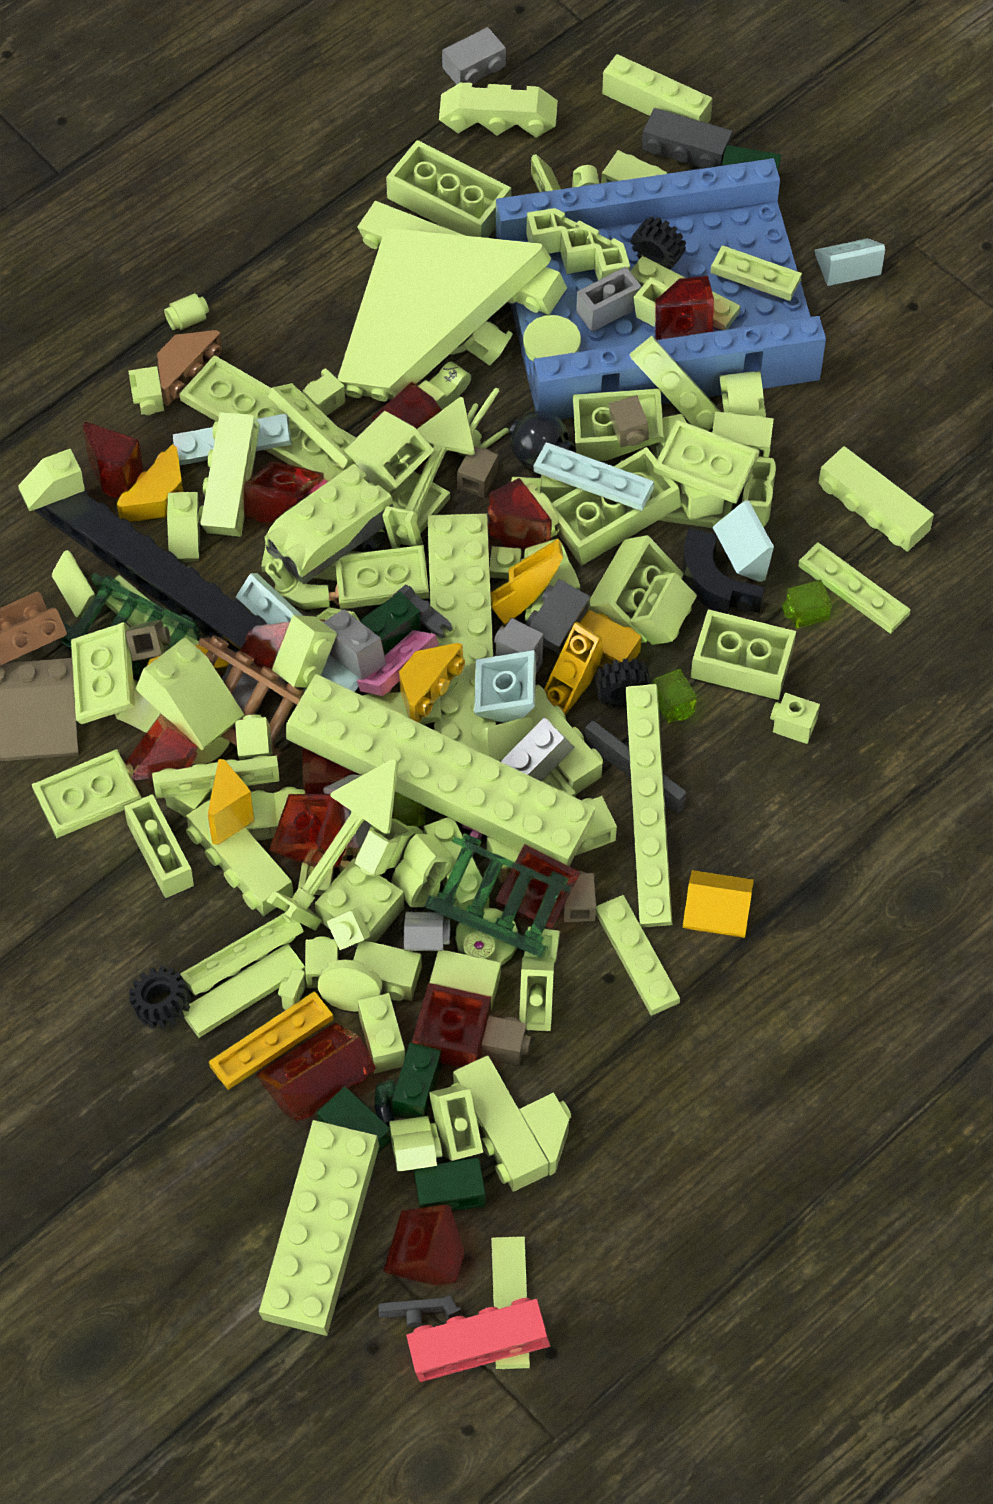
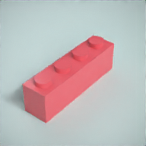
M530 1298L515 1300L511 1303V1306L501 1309L488 1307L479 1311V1315L468 1318L465 1316L452 1317L443 1325L435 1327L423 1325L415 1328L414 1333L406 1334L415 1373L420 1382L550 1347L538 1300H531Z

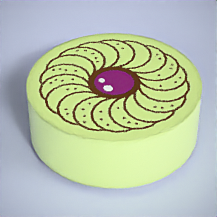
M474 931L464 939L463 953L464 955L491 960L495 953L494 939L484 931Z

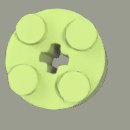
M760 371L720 376L724 412L766 417Z

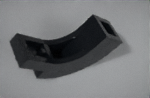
M689 528L684 544L683 573L686 584L697 595L696 598L709 609L725 614L729 613L730 606L745 612L753 611L760 613L765 587L732 580L720 573L713 561L717 546V535Z

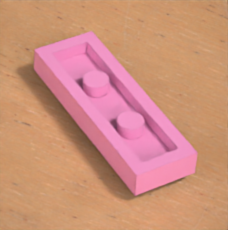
M412 630L385 655L386 665L367 678L357 681L360 691L380 696L390 692L392 687L400 681L399 671L415 651L434 648L439 645L436 634Z

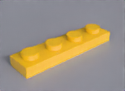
M314 991L211 1059L209 1066L227 1090H229L333 1021V1014Z

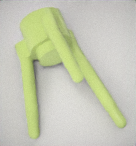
M494 388L474 419L473 417L478 409L477 403L473 404L467 415L473 446L480 449L489 447L509 432L508 428H504L481 444L482 436L475 429L499 393V388Z

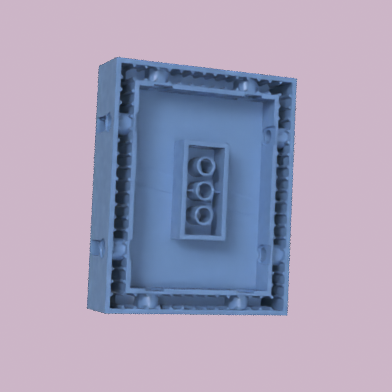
M774 158L496 199V239L528 242L526 235L527 213L556 208L564 212L566 218L576 223L581 221L599 230V235L609 240L614 238L624 243L630 263V271L639 261V258L636 256L638 252L633 251V245L630 242L632 235L646 218L653 217L656 219L658 217L661 218L662 223L666 220L670 223L669 226L671 228L673 226L677 228V234L681 233L683 235L681 240L686 241V251L675 266L671 268V271L741 306L739 315L727 330H720L676 307V311L660 330L636 318V312L633 311L591 332L576 313L577 291L598 281L595 269L566 274L561 252L550 253L551 260L546 267L560 272L567 287L550 315L567 318L577 326L581 335V347L579 352L535 358L533 362L525 353L523 344L524 332L532 321L548 314L540 311L538 313L532 312L517 302L510 303L535 411L550 412L560 419L574 418L573 395L659 389L630 356L632 351L651 336L660 343L707 397L722 395L720 376L760 371L763 389L820 380L826 337L820 316H810L801 282L791 301L711 273V265L722 245L797 271L778 205L780 178ZM661 392V404L671 403Z

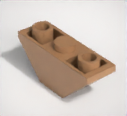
M212 330L177 334L157 353L163 404L169 406L174 399L180 398L182 390L214 355L220 356L222 352L220 332Z

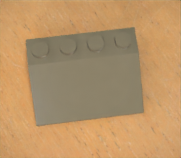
M72 658L10 662L1 665L0 761L78 756V721H76Z

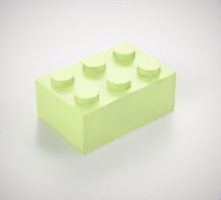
M708 609L692 660L691 678L779 700L794 649L796 631Z

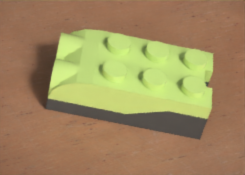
M353 464L286 511L273 523L265 536L267 552L275 559H281L287 570L302 584H306L385 527L382 515L386 506L394 507L392 496L381 486L370 485L367 474Z

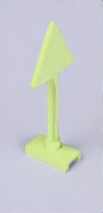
M463 397L456 399L417 429L435 451L430 454L406 509L386 506L382 516L392 549L399 548L401 544L408 546L423 545L417 524L418 513L445 452L450 450L468 455L475 454Z
M391 759L331 793L333 799L351 810V815L302 888L299 887L292 898L273 891L267 902L285 911L286 915L316 931L322 919L308 907L315 898L314 894L362 822L367 821L383 833H390L398 769L397 760Z

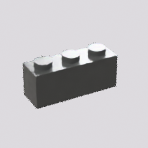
M654 108L643 131L642 150L672 158L679 162L699 166L703 169L722 166L726 145L731 146L732 130Z

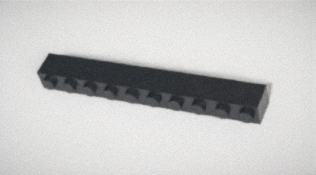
M86 490L33 510L206 637L212 638L213 635L220 637L229 643L227 648L235 653L238 651L244 652L253 658L270 642L268 624L262 617L252 615L240 601L227 597L219 586L213 582L208 583L193 567H186L180 563L171 551L162 550L150 536L140 534L128 520L115 516L106 504L97 503L93 500Z

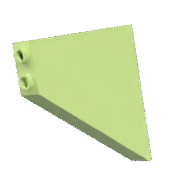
M386 227L337 378L344 385L345 393L353 398L368 396L383 402L388 399L400 400L550 263L551 257L543 244Z

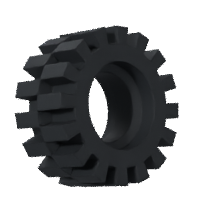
M649 217L635 231L630 242L633 245V251L638 252L636 256L639 259L644 256L671 270L686 251V241L681 240L683 235L681 233L677 234V228L675 226L671 228L668 221L665 220L662 223L661 218L657 217L654 219Z
M627 658L619 663L618 660H614L612 665L606 663L603 665L604 668L597 670L595 682L598 699L602 704L605 703V706L608 707L614 704V708H619L620 705L624 704V707H627L626 687L651 684L648 665H645L643 661L638 663V659H632L629 662Z
M160 966L159 972H156L155 968L149 969V975L146 976L144 972L139 975L142 979L141 981L134 980L132 983L134 988L129 990L131 996L129 1001L137 1017L145 1026L149 1024L150 1028H156L158 1023L162 1029L166 1028V1022H170L172 1026L176 1024V1017L181 1020L185 1017L182 1010L189 1011L190 1005L188 1003L191 1002L192 998L179 972L176 973L175 969L169 968L167 971L165 966ZM171 992L164 1001L150 1004L151 999L158 993Z

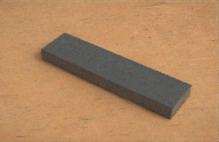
M591 721L585 727V743L592 749H596L601 756L631 778L629 747L598 723ZM663 774L665 805L676 814H679L685 808L686 791Z

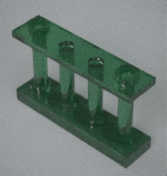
M94 573L91 578L96 589L99 590L77 625L74 624L71 627L63 623L67 634L60 638L62 644L71 648V639L89 634L88 629L110 596L124 603L110 627L123 622L126 623L136 609L150 616L146 622L162 619L164 624L175 629L171 635V644L168 645L169 649L186 635L198 641L201 634L197 628V622L186 614L179 616L121 587V584L115 578L109 575L102 577ZM140 660L132 661L133 679L139 681L143 669L147 666L139 662Z
M464 833L463 838L454 836L452 842L462 846L443 892H439L437 897L429 895L424 907L543 958L549 945L542 943L544 937L541 935L560 891L563 890L568 893L573 891L574 887L567 884L569 878L553 871L550 876H547L480 847L482 840ZM473 852L490 858L491 861L472 905L468 904L467 908L464 909L455 905L457 899L454 897ZM502 865H506L519 871L520 874L501 918L497 917L494 922L484 917L486 912L483 909ZM533 877L549 884V887L530 931L526 930L523 935L513 930L515 924L512 922Z

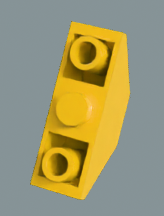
M172 444L165 452H161L149 470L142 472L135 485L119 497L117 508L120 519L124 518L129 522L167 516L168 493L183 492L178 451L175 445Z
M578 622L574 623L544 688L549 702L553 706H558L564 715L569 712L592 682L603 658L602 637Z
M452 643L415 651L399 671L400 692L410 719L419 723L423 717H427L438 697L443 696L447 692L449 683L455 675L459 676L465 666L462 644Z

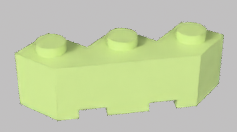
M460 82L441 94L439 120L458 134L478 122L497 136L517 124L537 138L556 126L558 100L536 86H527V90H512L511 85L488 84V88L472 87V83Z
M556 208L527 213L526 235L528 242L543 244L549 254L561 252L566 274L595 269L597 280L599 281L624 267L630 271V263L624 243L614 238L609 240L599 235V230L581 221L576 223L566 218L565 213Z

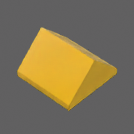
M218 759L208 810L212 844L217 845L254 822L251 791L223 759Z
M692 870L683 928L745 938L754 880Z

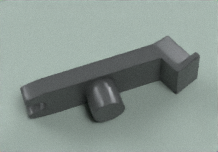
M405 584L392 595L394 596L401 591L420 610V623L433 634H436V636L444 638L443 629L453 630L448 619L431 607L428 601H424L417 596L412 587Z
M451 1295L437 1299L378 1304L379 1318L407 1316L408 1327L421 1326L422 1315L444 1313L447 1320L452 1317L461 1316L460 1307L457 1308Z

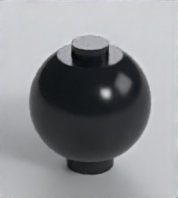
M530 412L519 420H515L509 430L511 447L515 457L523 465L534 469L533 465L546 442L572 452L575 449V444L568 441L569 435L565 424L560 418L550 412Z

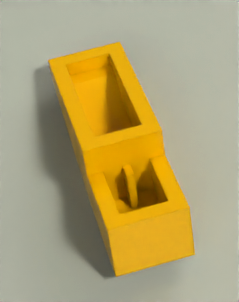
M556 539L509 568V582L490 593L491 608L504 624H507L511 618L514 619L529 607L544 591L555 575L563 559L562 543L559 539Z

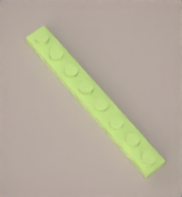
M656 684L626 687L640 926L643 928L673 925L658 687Z

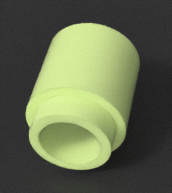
M195 293L170 303L169 307L164 309L166 319L172 330L178 328L183 330L206 320V313L209 312L205 299L198 297Z

